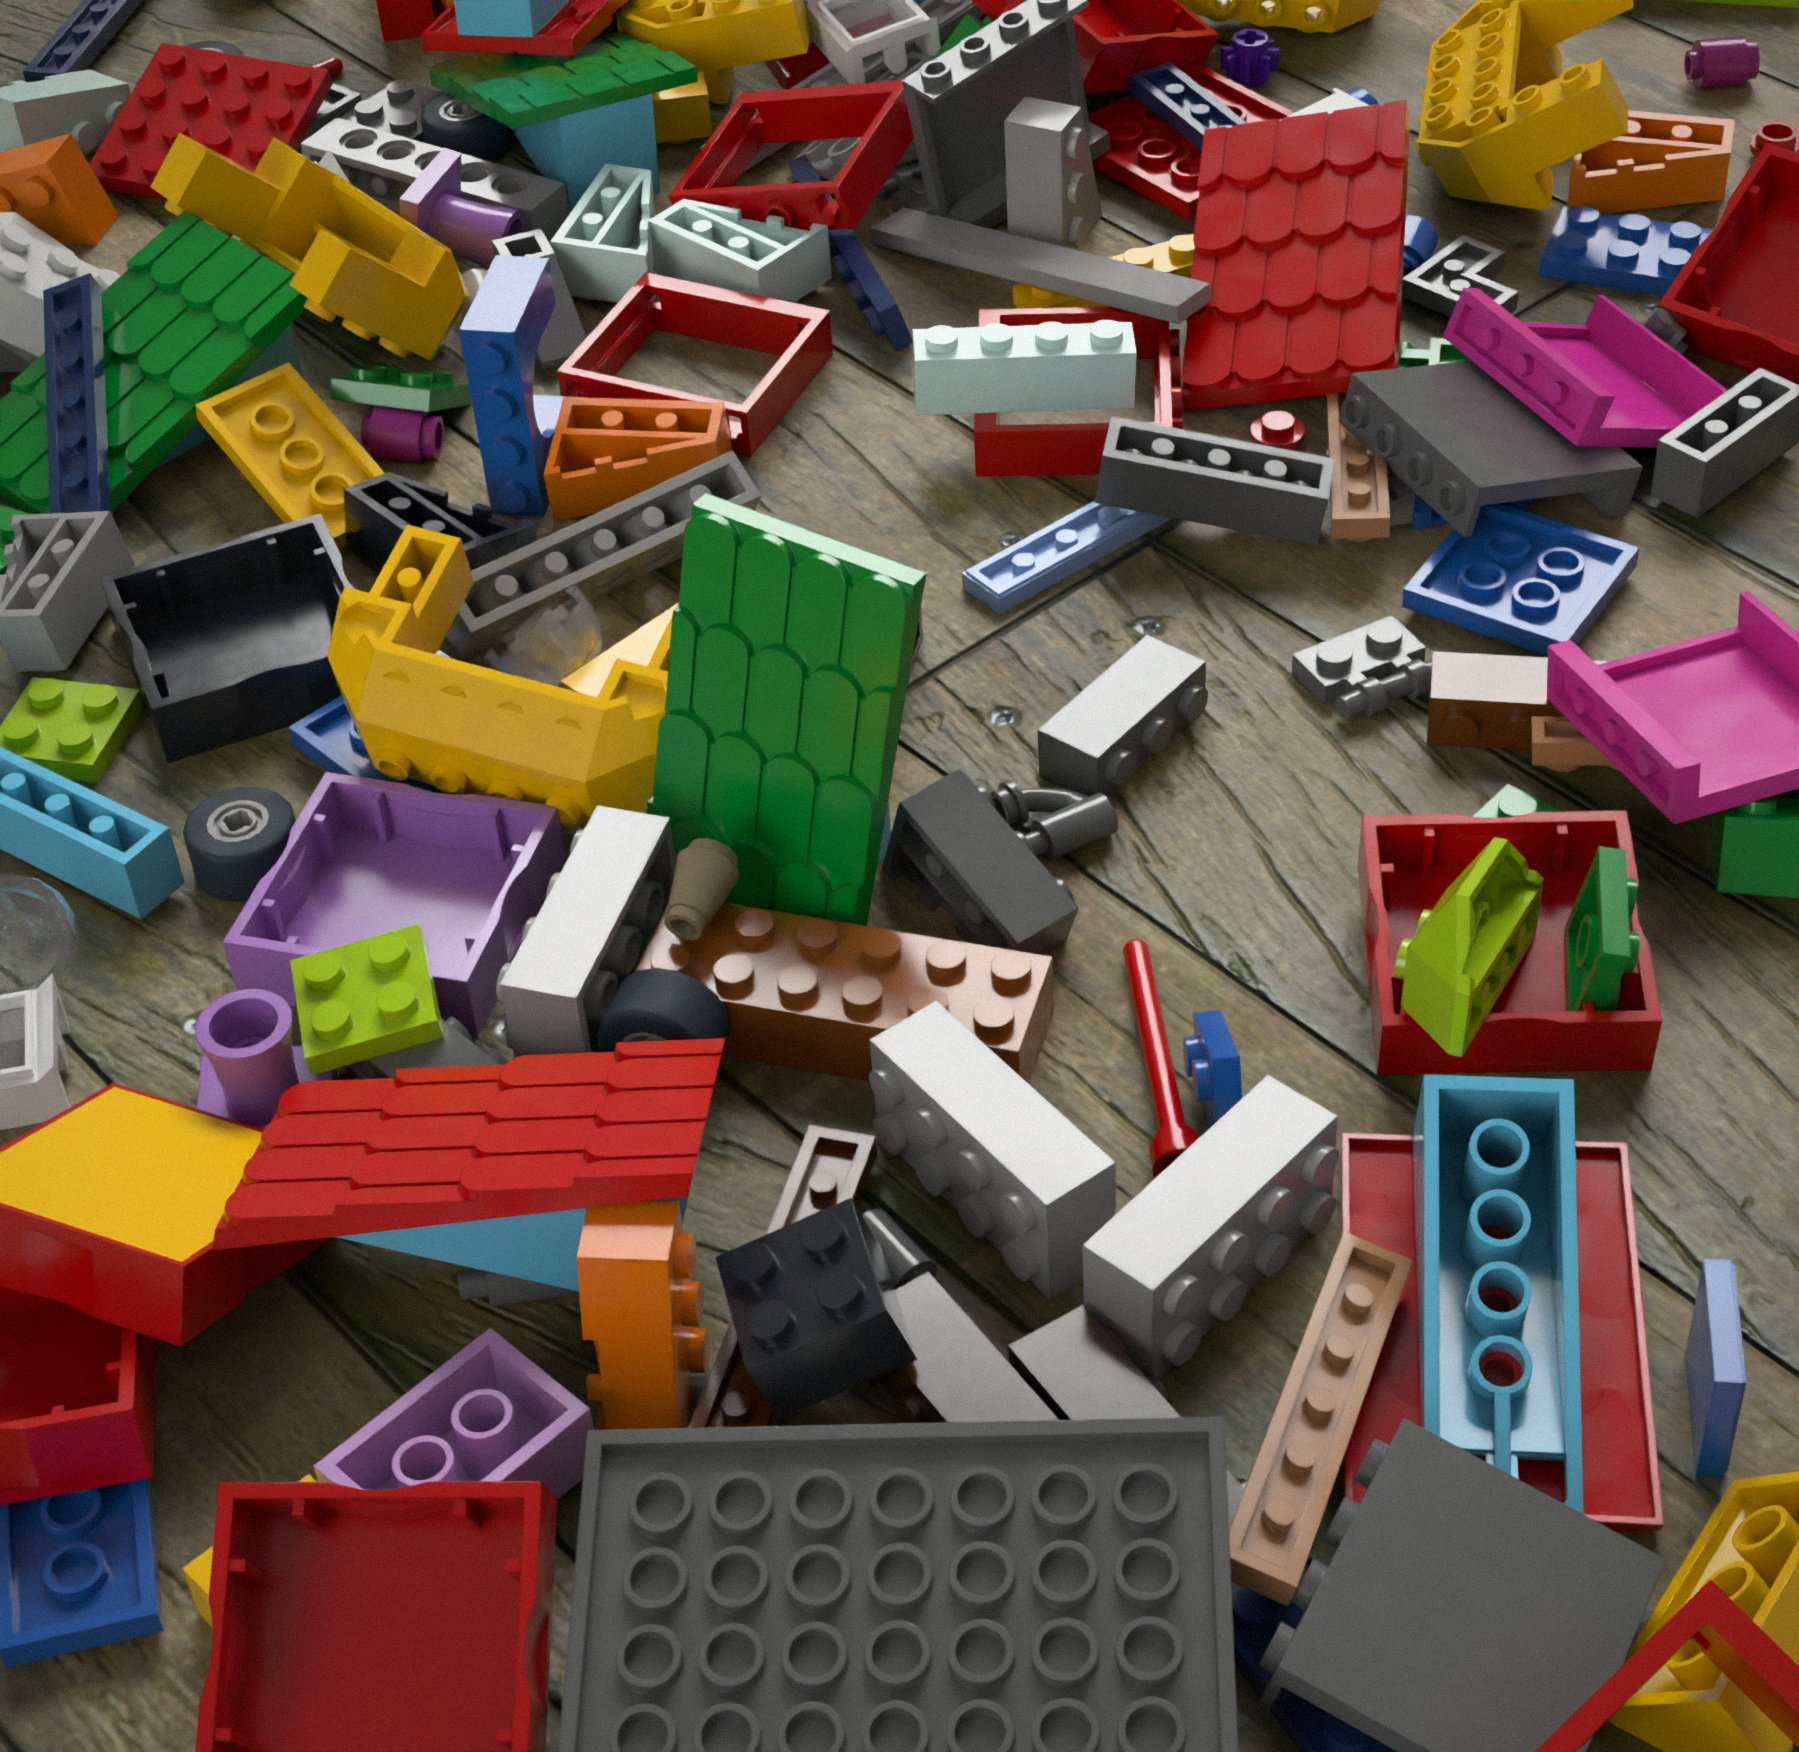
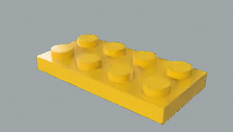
M289 362L196 404V417L199 423L284 524L321 513L338 550L346 547L344 488L385 473Z

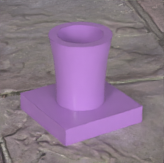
M443 147L399 198V216L451 249L453 254L489 269L495 257L492 240L526 232L525 212L522 209L497 207L461 198L462 153Z
M262 989L234 991L210 1003L197 1019L195 1026L196 1039L206 1054V1057H201L197 1109L264 1129L271 1122L278 1108L279 1098L290 1087L307 1081L338 1080V1068L312 1076L304 1059L303 1046H292L291 1009L288 1003L276 993Z

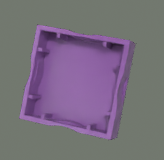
M325 772L292 826L287 845L281 857L271 870L260 879L223 941L236 990L262 989L271 991L281 996L288 1005L297 1007L290 960L419 923L427 943L440 1017L444 1021L449 1017L455 1018L468 1030L471 1036L479 1037L497 1001L496 986L501 968L505 963H511L522 944V935L529 918L538 915L546 900L547 888L551 877L556 872L560 873L567 862L557 807L478 794L436 793L404 783Z

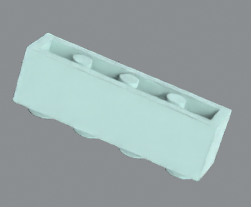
M1099 320L1095 323L1082 324L1044 322L1039 325L1007 326L994 323L984 327L952 328L950 326L938 325L929 329H913V384L916 416L1134 408L1137 352L1132 322H1117L1114 320Z

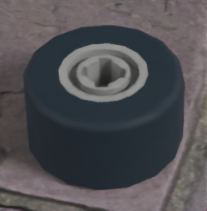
M450 93L430 101L422 110L421 124L424 141L427 144L441 148L444 147L493 163L502 159L509 151L510 136L508 126L452 97Z
M236 787L218 792L200 802L188 815L183 829L185 844L197 884L210 896L225 901H248L260 879L276 864L287 845L290 830L296 821L291 803L278 792L263 787Z
M652 968L638 970L622 981L601 1023L597 1037L600 1052H614L616 1042L725 1038L726 1042L731 1029L728 1011L719 997L701 981L679 971Z

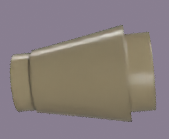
M699 838L693 840L688 848L678 853L667 915L664 920L666 928L671 933L688 940H695L702 936L704 929L739 881L738 857L731 848L713 839Z

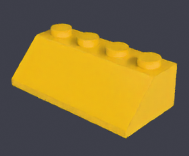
M1799 1471L1736 1479L1731 1482L1629 1650L1623 1665L1706 1583L1712 1580L1799 1666ZM1691 1640L1607 1721L1664 1752H1792V1745L1794 1744Z

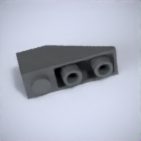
M541 228L492 240L494 255L549 258L556 306L541 337L536 358L542 369L561 367L586 339V335L555 252Z

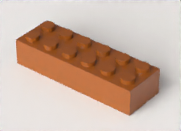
M729 903L721 905L708 926L704 929L702 936L695 940L680 938L666 928L664 920L667 915V905L636 969L638 971L663 968L679 971L701 981L719 997L729 1014L731 1030L723 1047L722 1055L865 1081H869V1073L872 1071L869 1039L937 1001L1029 1084L1054 1014L1052 956Z

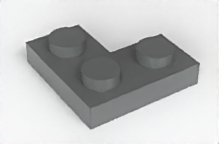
M1465 235L1460 236L1406 275L1402 281V297L1421 304L1428 310L1437 311L1451 317L1463 288H1478L1509 313L1517 309L1519 291L1490 280L1504 269L1505 251Z

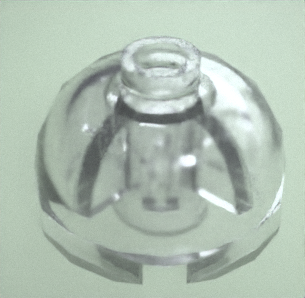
M577 585L565 589L564 591L571 600L558 606L553 598L549 599L500 639L507 646V649L498 656L490 648L484 657L493 670L561 688V680L599 656L604 638L601 619Z
M8 873L0 874V995L37 989L52 973L57 987L66 981L78 961L82 937L76 913L60 892L43 881Z

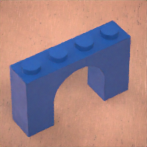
M495 255L459 328L492 514L544 517L550 504L543 474L563 397L567 396L533 395L534 368L538 346L556 306L549 258Z

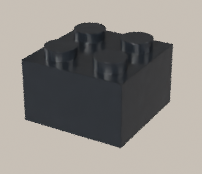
M852 1198L715 1257L746 1371L779 1419L917 1360L882 1248Z

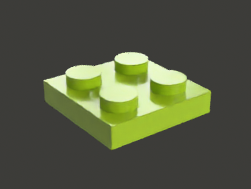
M33 677L0 726V747L69 780L98 783L145 708L140 689L105 684L99 685Z
M419 923L290 960L304 1059L312 1076L444 1038L427 943Z

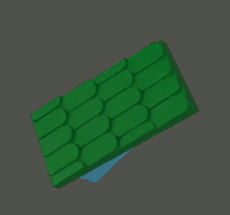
M608 27L574 55H556V52L552 55L518 54V51L515 53L483 52L478 55V59L472 57L451 59L434 65L432 71H429L433 87L446 94L450 93L452 97L510 127L541 175L545 178L565 183L569 214L605 164L651 170L654 195L660 194L652 93L698 82L697 67L671 50L663 52L653 44L640 43L625 32L616 33Z
M187 211L180 214L127 262L128 270L101 293L111 514L152 470L212 438L197 420L196 404L287 362L303 378L291 323L305 309L304 304L307 297L289 285L294 277L293 273L268 258L261 257V254L237 240L230 239V236L203 220L199 221V218ZM44 352L10 383L12 390L0 400V496L21 511L30 514H50Z
M705 493L692 504L691 520L687 522L684 531L679 605L673 609L665 715L661 718L658 725L653 796L647 801L646 814L670 817L676 860L681 850L688 848L693 840L699 838L719 841L735 852L738 857L739 881L723 903L867 926L876 869L885 858L891 835L888 799L927 573Z

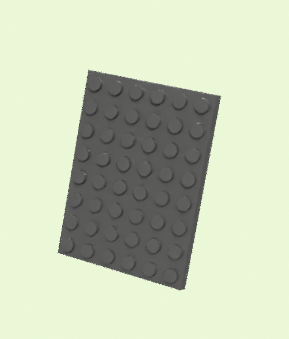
M1224 1417L587 1430L558 1752H1238Z

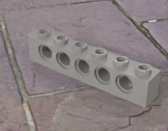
M337 117L301 143L303 156L317 163L330 149L350 184L388 209L399 212V198L443 149ZM462 154L461 198L497 207L522 209L526 215V232L541 228L550 244L552 238L569 216L565 183Z
M733 450L472 570L474 584L446 634L460 660H467L683 556L684 531L687 522L691 520L692 504L705 493L755 510L762 495Z

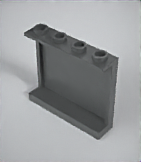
M1026 0L1014 9L1003 13L997 20L975 34L964 38L958 45L936 59L926 62L920 69L902 80L930 214L989 229L1007 218L1004 120L1025 96L1081 107L1092 161L1111 149L1109 132L1089 122L1072 20L1074 15L1089 6L1088 0Z
M1473 361L1352 373L1339 423L1373 454L1375 450L1379 457L1386 458L1387 467L1464 538L1472 536L1481 506L1580 493L1608 518L1625 516L1643 468L1642 465L1619 446H1575Z
M1403 1418L1390 1444L1387 1445L1375 1438L1353 1479L1367 1488L1359 1505L1344 1497L1323 1538V1541L1336 1547L1328 1566L1313 1558L1291 1601V1603L1305 1610L1296 1629L1281 1622L1258 1667L1273 1675L1258 1704L1270 1709L1281 1687L1397 1752H1535L1622 1667L1667 1559ZM1592 1737L1576 1752H1587Z

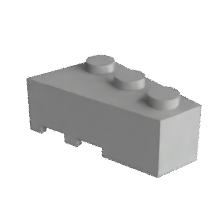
M1025 96L1004 120L1008 233L1076 250L1083 246L1088 233L1102 217L1082 108Z

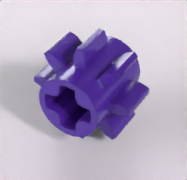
M1240 30L1230 38V46L1221 47V69L1226 70V78H1232V81L1246 88L1260 87L1270 79V71L1279 70V49L1273 48V39H1268V35L1261 30Z

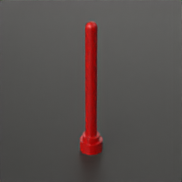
M1132 939L1124 945L1123 956L1158 1131L1149 1145L1152 1172L1154 1178H1156L1201 1136L1185 1124L1149 948L1144 941Z

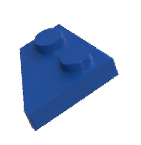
M1220 1010L1193 1012L1194 1036L1183 1037L1187 1078L1192 1077L1196 1102H1202L1207 1130L1242 1099L1240 1055Z

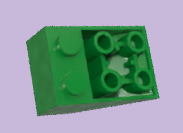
M1799 788L1710 814L1712 876L1717 892L1799 898Z

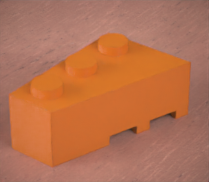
M1628 110L1626 134L1573 157L1567 207L1587 206L1596 209L1598 212L1615 213L1724 200L1736 120Z
M71 133L0 152V212H16L59 243L97 246L119 217L118 212Z
M563 397L543 474L553 520L559 521L598 513L730 452L732 448L724 402Z
M643 1201L587 1208L576 1260L583 1340H594L600 1374H588L586 1379L587 1400L601 1401L595 1430L687 1428L696 1373H707L710 1361L709 1329L698 1328L703 1314V1285L701 1281H691L696 1263L694 1233H683L679 1201Z

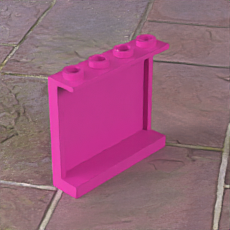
M1463 288L1443 334V338L1575 446L1657 448L1660 438L1727 391L1721 384L1604 295L1597 296L1585 325L1519 321L1478 288Z
M1749 591L1740 593L1737 627L1597 665L1571 640L1548 646L1547 699L1673 824L1799 788V634Z

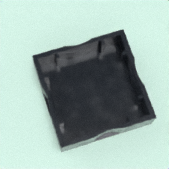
M321 513L243 535L233 541L213 548L177 554L100 576L115 631L137 687L141 691L145 707L167 763L289 727L342 695L327 654L340 595L345 587L353 589L354 587L347 580L342 556Z

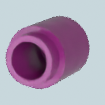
M1743 36L1696 40L1692 50L1686 51L1684 57L1685 76L1687 80H1693L1694 86L1697 89L1744 85L1747 79H1755L1757 77L1760 66L1759 48L1756 41H1746Z
M376 405L372 415L366 414L363 418L361 441L363 446L369 447L373 458L424 463L426 458L438 459L441 454L444 437V426L441 416H433L430 412Z

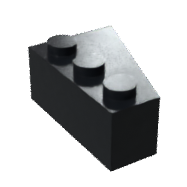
M391 472L344 488L346 547L380 571L383 569L406 525L461 538L471 571L537 541V523L521 518L517 521V526L492 518V507L476 503L472 506V510L449 503L448 492Z

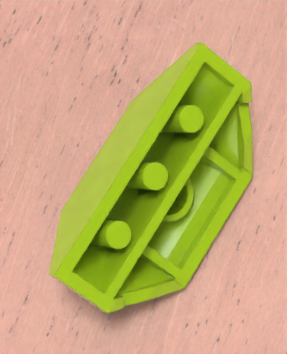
M1494 837L1446 889L1433 910L1425 909L1422 912L1413 939L1404 938L1396 958L1395 977L1404 980L1401 1007L1447 1054L1458 1057L1464 1055L1536 937L1544 878L1537 871L1528 868L1526 859L1506 839Z

